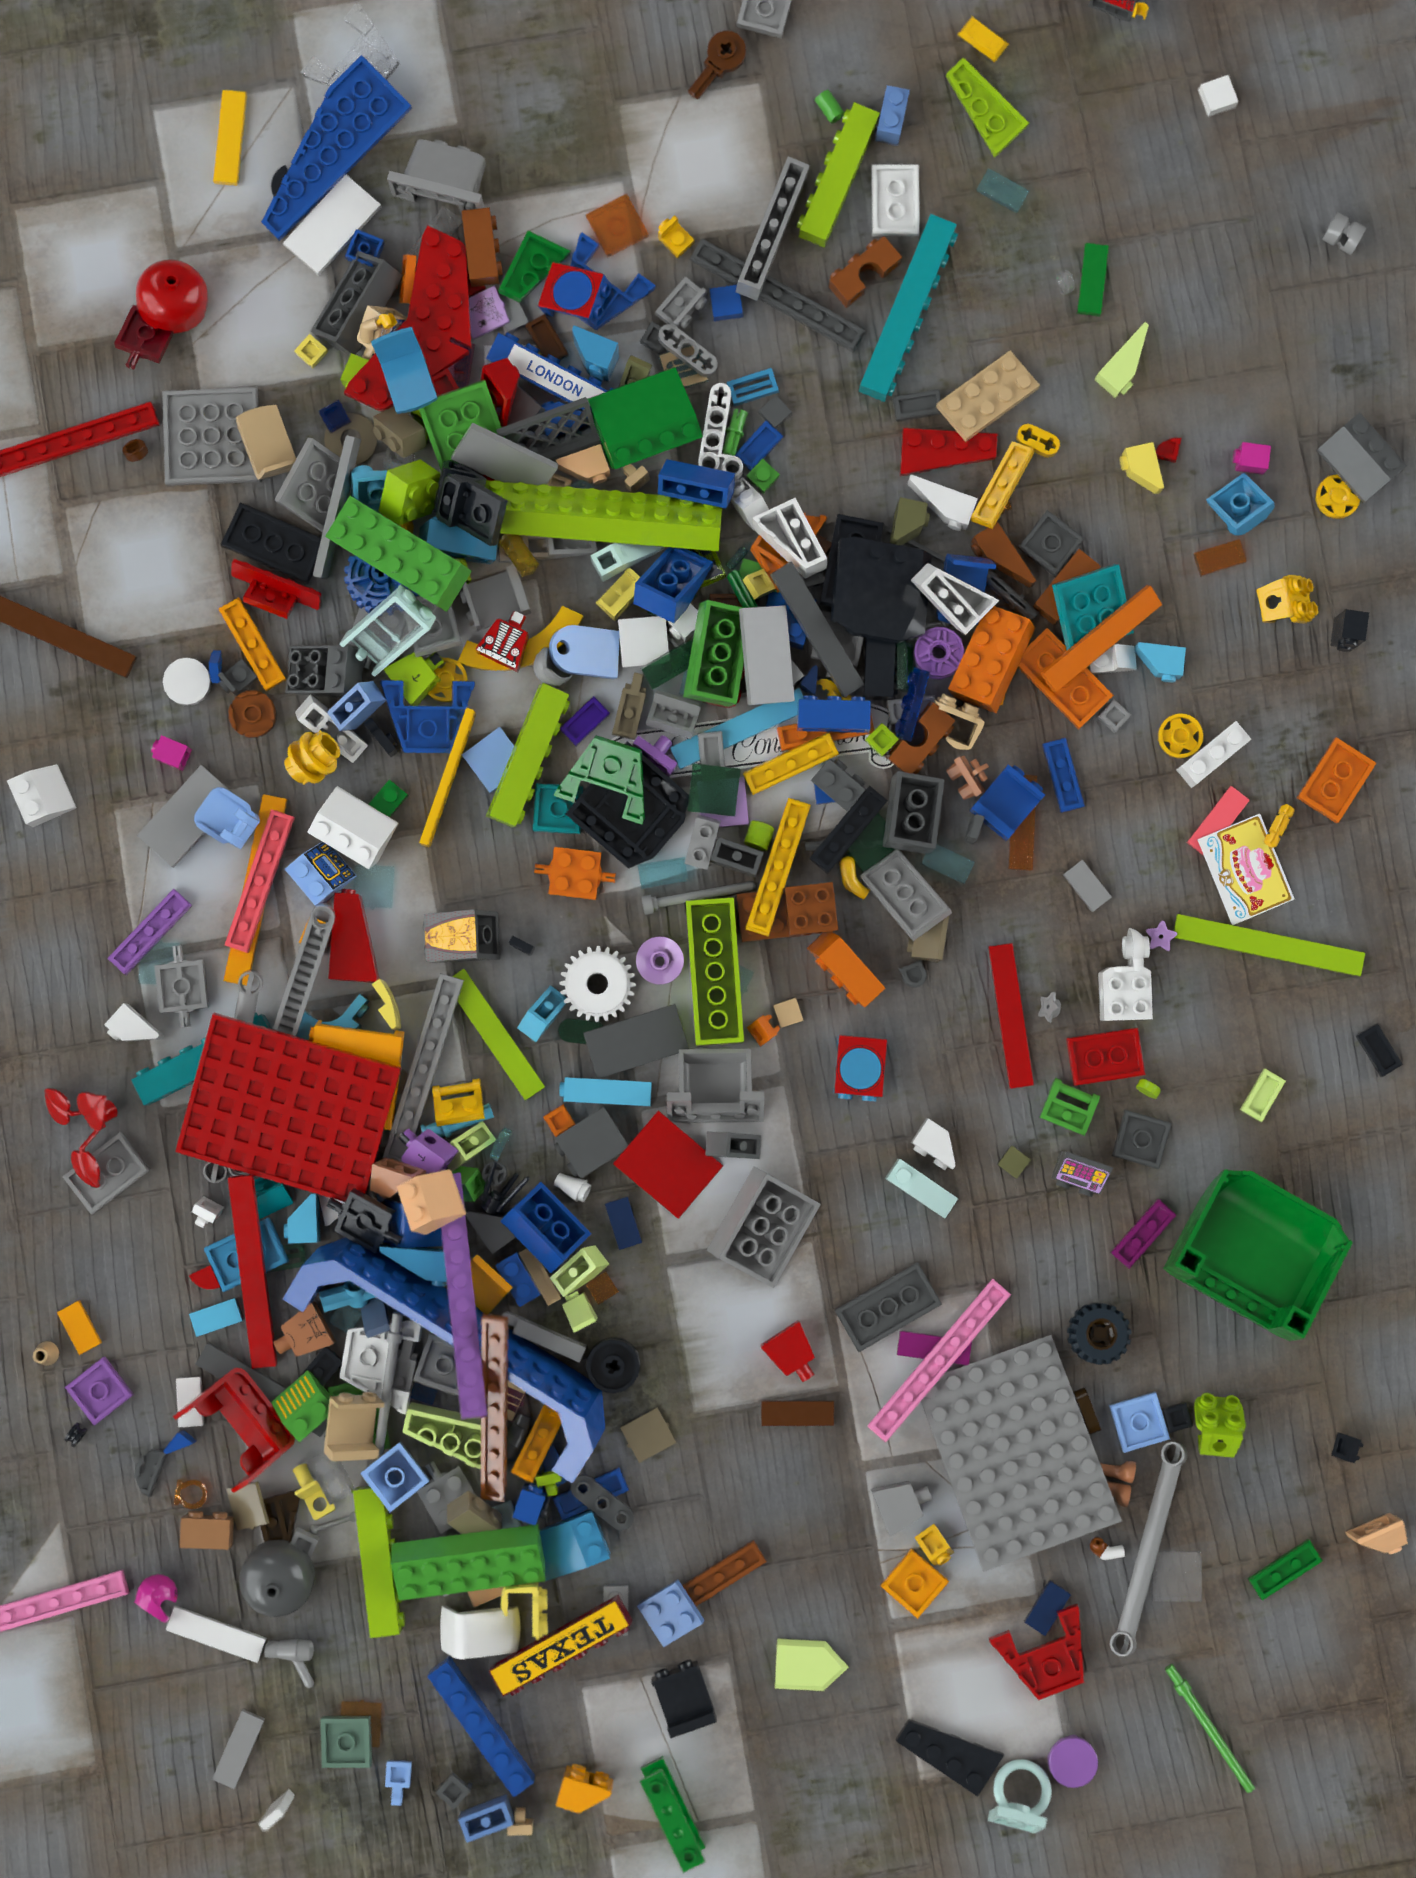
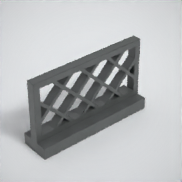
M586 397L496 429L497 434L502 437L516 433L514 439L510 441L554 462L561 457L601 444ZM582 407L585 408L580 416L573 414L575 410ZM562 417L557 424L550 422L552 418ZM568 419L575 421L571 428L564 426ZM582 423L587 424V426L579 428ZM539 425L535 432L528 430L530 426ZM545 428L553 429L549 436L542 434ZM559 432L565 433L563 435L557 436ZM523 436L530 437L527 444L519 442ZM537 440L543 441L541 443L535 444Z

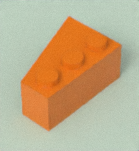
M833 932L822 933L807 947L809 952L816 958L815 962L823 971L827 970L832 975L830 979L839 988L843 987L848 992L846 997L854 1005L860 1004L865 1008L885 989L882 983L837 934Z

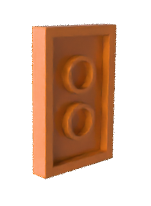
M1336 737L1296 798L1337 824L1373 770L1376 762Z

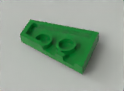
M527 231L499 287L498 293L520 303L548 276L552 262L561 264L570 255V250L531 231Z

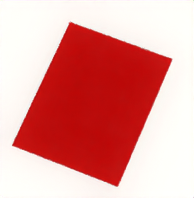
M659 1110L613 1163L678 1219L723 1167L713 1156H706V1150Z

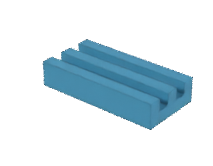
M772 368L727 382V386L731 390L733 406L779 392ZM769 376L770 378L769 380L738 390L733 388ZM772 385L771 388L764 389L739 398L736 397L738 395Z

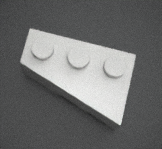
M796 498L752 517V528L787 562L792 561L796 570L805 579L827 569V557Z
M929 563L911 579L916 587L953 627L965 635L1000 601Z

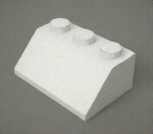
M337 786L316 814L307 833L370 869L378 863L398 822Z

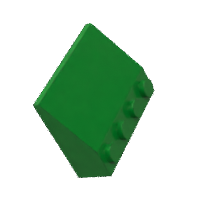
M676 367L587 398L610 468L618 469L703 437L695 411Z

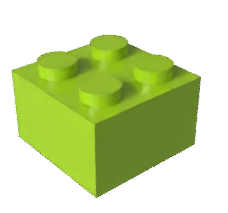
M421 459L387 470L379 512L398 525L432 514L441 473Z

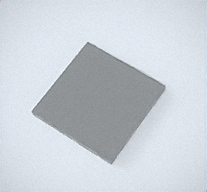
M257 387L162 391L166 486L261 482L254 473L236 422V416L259 407Z

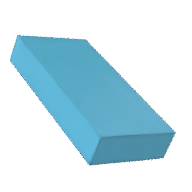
M237 1298L189 1314L196 1337L244 1321Z

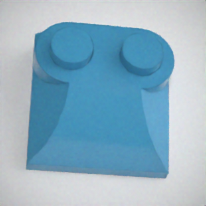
M1242 473L1206 499L1212 509L1227 524L1228 531L1233 535L1246 534L1264 521L1275 508L1274 501L1245 473Z

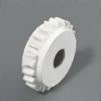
M597 946L595 952H592L591 948L587 947L586 954L579 950L580 957L576 959L574 956H571L570 958L573 963L571 965L565 963L568 971L561 972V975L565 977V981H561L559 984L565 986V990H562L560 993L561 995L568 996L564 1003L571 1002L572 1006L569 1010L571 1012L575 1009L579 1010L577 1013L578 1017L582 1016L583 1013L586 1014V1021H589L591 1016L595 1017V1022H599L602 1016L605 1021H608V1015L610 1014L616 1018V1011L619 1009L621 1012H624L625 1010L622 1005L624 1003L630 1005L631 1002L627 998L635 994L630 991V987L636 986V983L630 982V979L635 977V974H628L631 965L624 966L623 963L626 958L618 959V951H615L613 955L609 954V947L604 952H601L600 946ZM601 974L608 980V987L601 994H594L588 989V981L593 975Z

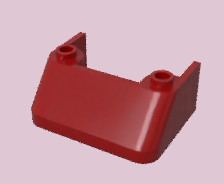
M234 1368L173 1416L177 1420L193 1408L203 1416H211L219 1410L245 1442L248 1449L242 1453L240 1465L247 1475L230 1489L233 1493L251 1483L290 1449L295 1442V1437L284 1426L272 1403L250 1375L242 1368Z

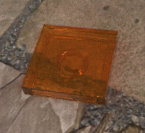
M627 193L585 215L607 258L649 237Z

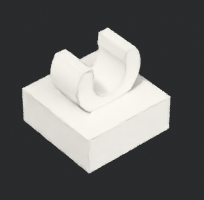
M203 1196L192 1209V1213L198 1215L195 1224L204 1228L205 1224L213 1223L221 1215L224 1207Z

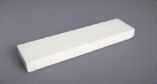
M176 1605L166 1627V1631L256 1663L260 1659L267 1639L266 1637Z

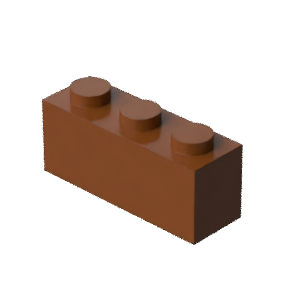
M490 207L462 210L471 287L499 284L498 276H502L503 271L501 261L496 260V253H500L499 239L494 238L493 230H497L496 215L491 216Z
M1078 549L1035 602L1033 608L1039 611V614L1047 621L1055 625L1060 619L1052 585L1100 569L1101 565Z

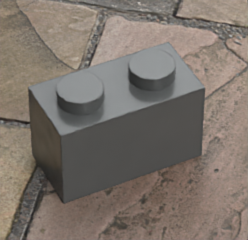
M718 837L710 863L756 878L764 852Z

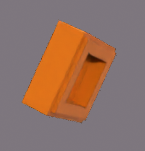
M564 1104L543 1117L555 1137L576 1125Z

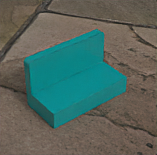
M262 1177L254 1180L259 1219L293 1204V1199L285 1188V1184Z

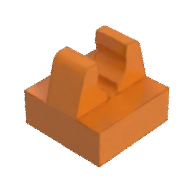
M762 1015L746 1027L760 1047L775 1037L780 1030L778 1025L773 1028L768 1022L772 1018L771 1015Z

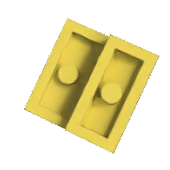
M378 979L372 986L385 1002V1005L379 1008L378 1011L390 1028L398 1031L401 1029V1019L396 1000L387 983Z

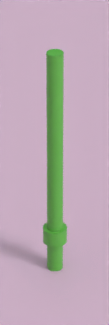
M1173 1664L1168 1665L1165 1671L1175 1684V1690L1179 1696H1183L1247 1793L1252 1792L1255 1789L1254 1785L1190 1691L1191 1686L1186 1679H1182Z

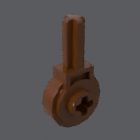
M724 30L716 33L710 39L707 49L708 57L704 61L706 68L688 90L691 97L696 100L700 99L716 77L721 79L726 72L735 71L742 66L746 59V46L739 34ZM723 50H731V54L725 53V55H723Z

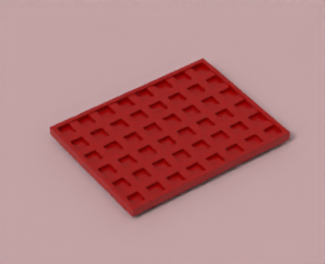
M213 1013L175 1152L346 1202L350 1191L354 1188L364 1194L367 1192L372 1164L375 1163L401 1067Z

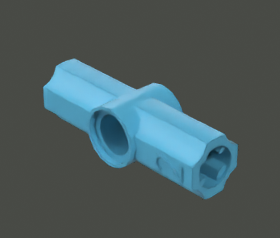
M345 1281L342 1286L318 1292L324 1312L348 1305L353 1308H361L368 1304L369 1299L375 1298L374 1295L352 1281Z

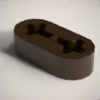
M1081 1388L1073 1391L1089 1435L1101 1431L1086 1389Z

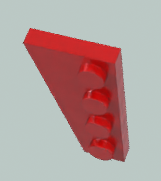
M903 428L900 476L916 472H928L938 468H950L960 464L966 465L994 460L997 451V434L978 433L965 442L957 431Z

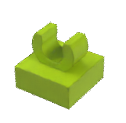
M881 723L865 741L883 757L899 739Z
M551 1470L537 1474L535 1478L537 1487L545 1486L549 1497L557 1495L558 1488L556 1483L561 1482L563 1477Z

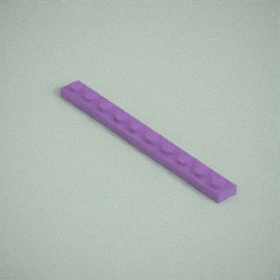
M453 1173L464 1206L461 1173ZM464 1215L441 1227L461 1420L487 1416L466 1218Z

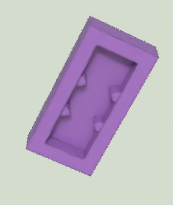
M662 735L653 746L640 736L636 738L633 746L642 750V754L670 777L677 766V762L665 755L672 746L671 740Z

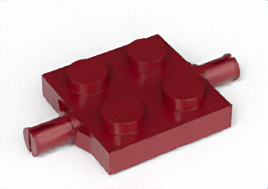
M132 305L114 345L115 348L130 354L125 364L129 369L130 367L132 370L135 369L139 358L148 359L160 364L174 331L152 328L142 319L137 306Z

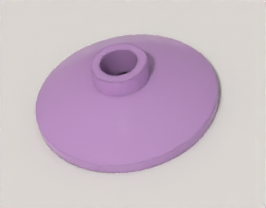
M666 937L648 939L641 945L636 956V966L640 975L648 982L658 985L667 984L675 980L681 973L684 965V956L681 948L676 942ZM657 957L664 958L665 962L663 965L659 966L656 964L655 960Z

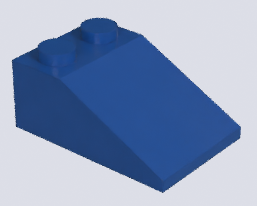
M668 547L635 583L633 604L675 623L687 610L712 568L713 562L687 549Z

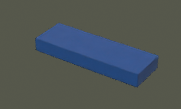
M1066 738L1042 744L1060 812L1063 813L1084 807V801Z
M620 1467L594 1478V1480L615 1496L629 1491ZM581 1484L578 1487L581 1492L588 1490L585 1484ZM571 1489L553 1497L562 1521L589 1509L573 1496ZM600 1499V1500L598 1501V1504L603 1503V1502H605L606 1500H605V1499Z

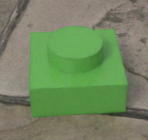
M762 459L748 473L746 478L764 494L780 477V474Z

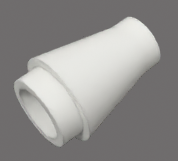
M562 1173L558 1174L554 1182V1186L561 1189L576 1202L578 1200L584 1202L591 1190V1185L587 1183V1180Z

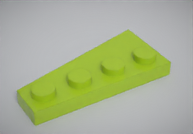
M964 57L947 72V80L995 158L1028 127L1029 122Z

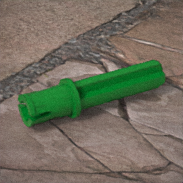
M738 570L730 572L727 575V579L742 608L758 607L744 584Z

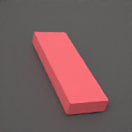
M1230 786L1186 843L1203 855L1197 839L1231 826L1250 800Z

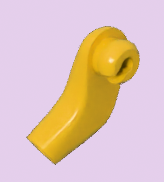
M845 856L839 863L843 886L846 890L864 900L870 890L858 880L854 859L851 856Z

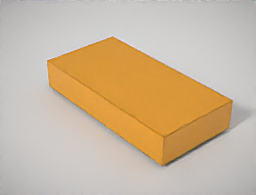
M80 1300L57 1312L79 1355L102 1343Z

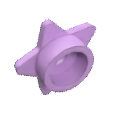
M1161 921L1157 928L1146 930L1147 934L1151 937L1150 949L1162 947L1166 951H1170V940L1177 936V932L1168 930L1165 921Z

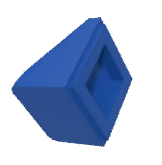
M181 1430L166 1446L164 1453L169 1454L194 1444L197 1440L186 1431Z

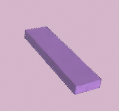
M173 889L107 959L123 974L127 975L193 905Z

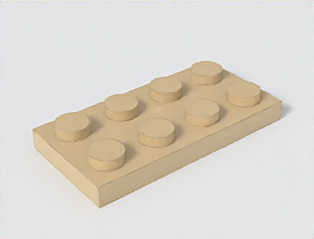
M1010 350L939 401L936 407L963 440L967 442L1037 391L1040 384Z

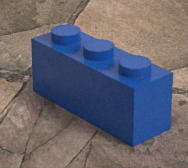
M666 459L659 473L658 495L727 509L734 494L735 473Z
M806 695L803 696V699L798 700L797 731L869 733L871 701H865V697H851V700H841L840 696H828L827 700H817V696Z

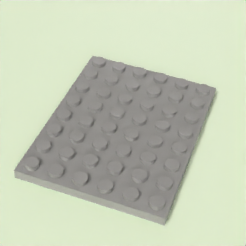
M1051 1335L944 1373L921 1400L983 1572L1122 1521Z

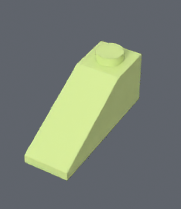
M1146 322L1099 371L1095 378V381L1114 398L1120 393L1125 395L1133 386L1131 381L1136 373L1149 326Z

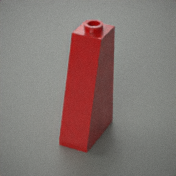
M341 889V893H335L333 910L335 912V921L331 935L328 979L374 983L380 978L362 896L356 894V890Z

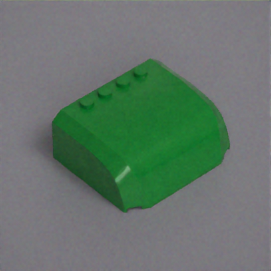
M1224 1169L1215 1177L1201 1196L1163 1269L1171 1276L1274 1335L1288 1341L1305 1338L1353 1242L1343 1232L1342 1226L1337 1219L1253 1171Z

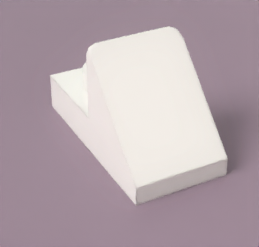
M1114 644L1088 666L1089 671L1092 674L1137 670L1134 646Z

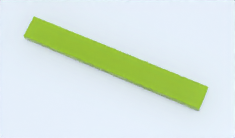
M1180 914L1176 915L1173 929L1174 932H1177V936L1174 938L1358 977L1362 974L1365 958L1364 952Z

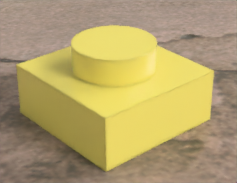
M311 334L294 350L295 354L312 369L329 352Z
M764 568L747 575L743 579L754 600L770 594L776 589Z

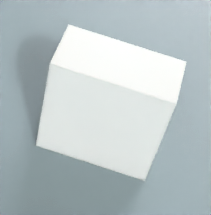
M1229 75L1203 83L1198 89L1208 117L1235 108L1238 104Z

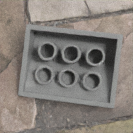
M754 1166L707 1251L718 1259L774 1288L821 1204Z

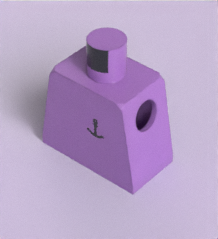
M408 1128L399 1137V1140L408 1147L401 1157L402 1162L424 1169L426 1174L444 1171L459 1152L454 1146L430 1129L416 1136Z

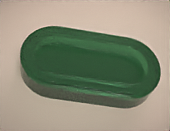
M570 1018L560 1023L558 1033L565 1042L586 1044L583 1032L602 1027L603 1025L600 1022Z

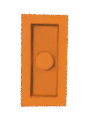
M403 255L401 273L403 277L400 284L399 303L410 304L415 278L416 255Z

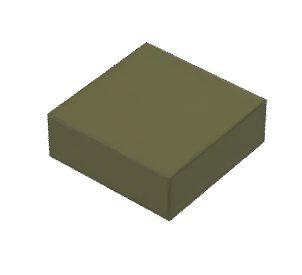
M1011 1145L997 1165L1017 1179L1031 1159Z

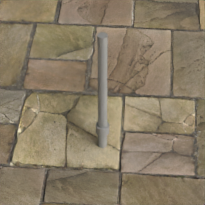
M393 1312L391 1330L388 1331L387 1335L389 1345L381 1400L385 1404L384 1408H380L375 1440V1446L379 1449V1456H382L384 1453L398 1345L402 1341L403 1333L400 1330L403 1314L400 1312Z

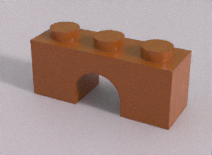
M885 236L879 240L877 238L872 240L867 245L865 252L861 255L859 253L855 254L848 261L849 265L844 269L838 268L830 275L829 288L846 308L865 294L866 286L859 278L861 272L873 270L884 279L901 265L902 256Z
M929 702L915 719L924 729L923 740L919 744L911 746L906 741L899 739L885 756L902 772L917 774L924 766L922 761L927 755L932 756L938 749L939 745L937 743L942 737L946 738L954 729L952 724L956 720L945 711L939 709V706L934 702Z

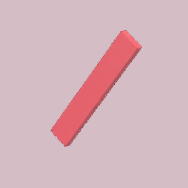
M271 809L225 946L249 953L295 817Z

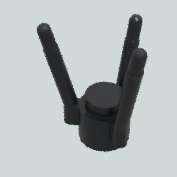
M497 1160L492 1162L484 1190L479 1197L483 1201L481 1207L492 1215L501 1213L505 1205L530 1180V1177L526 1176L505 1198L504 1196L519 1176L518 1173H515L501 1193L496 1190L488 1193Z

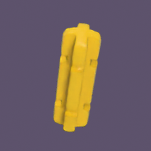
M1288 804L1281 806L1278 811L1279 816L1276 815L1269 829L1270 834H1267L1264 839V844L1271 848L1278 845L1280 841L1279 836L1282 837L1290 822L1288 818H1292L1295 810Z

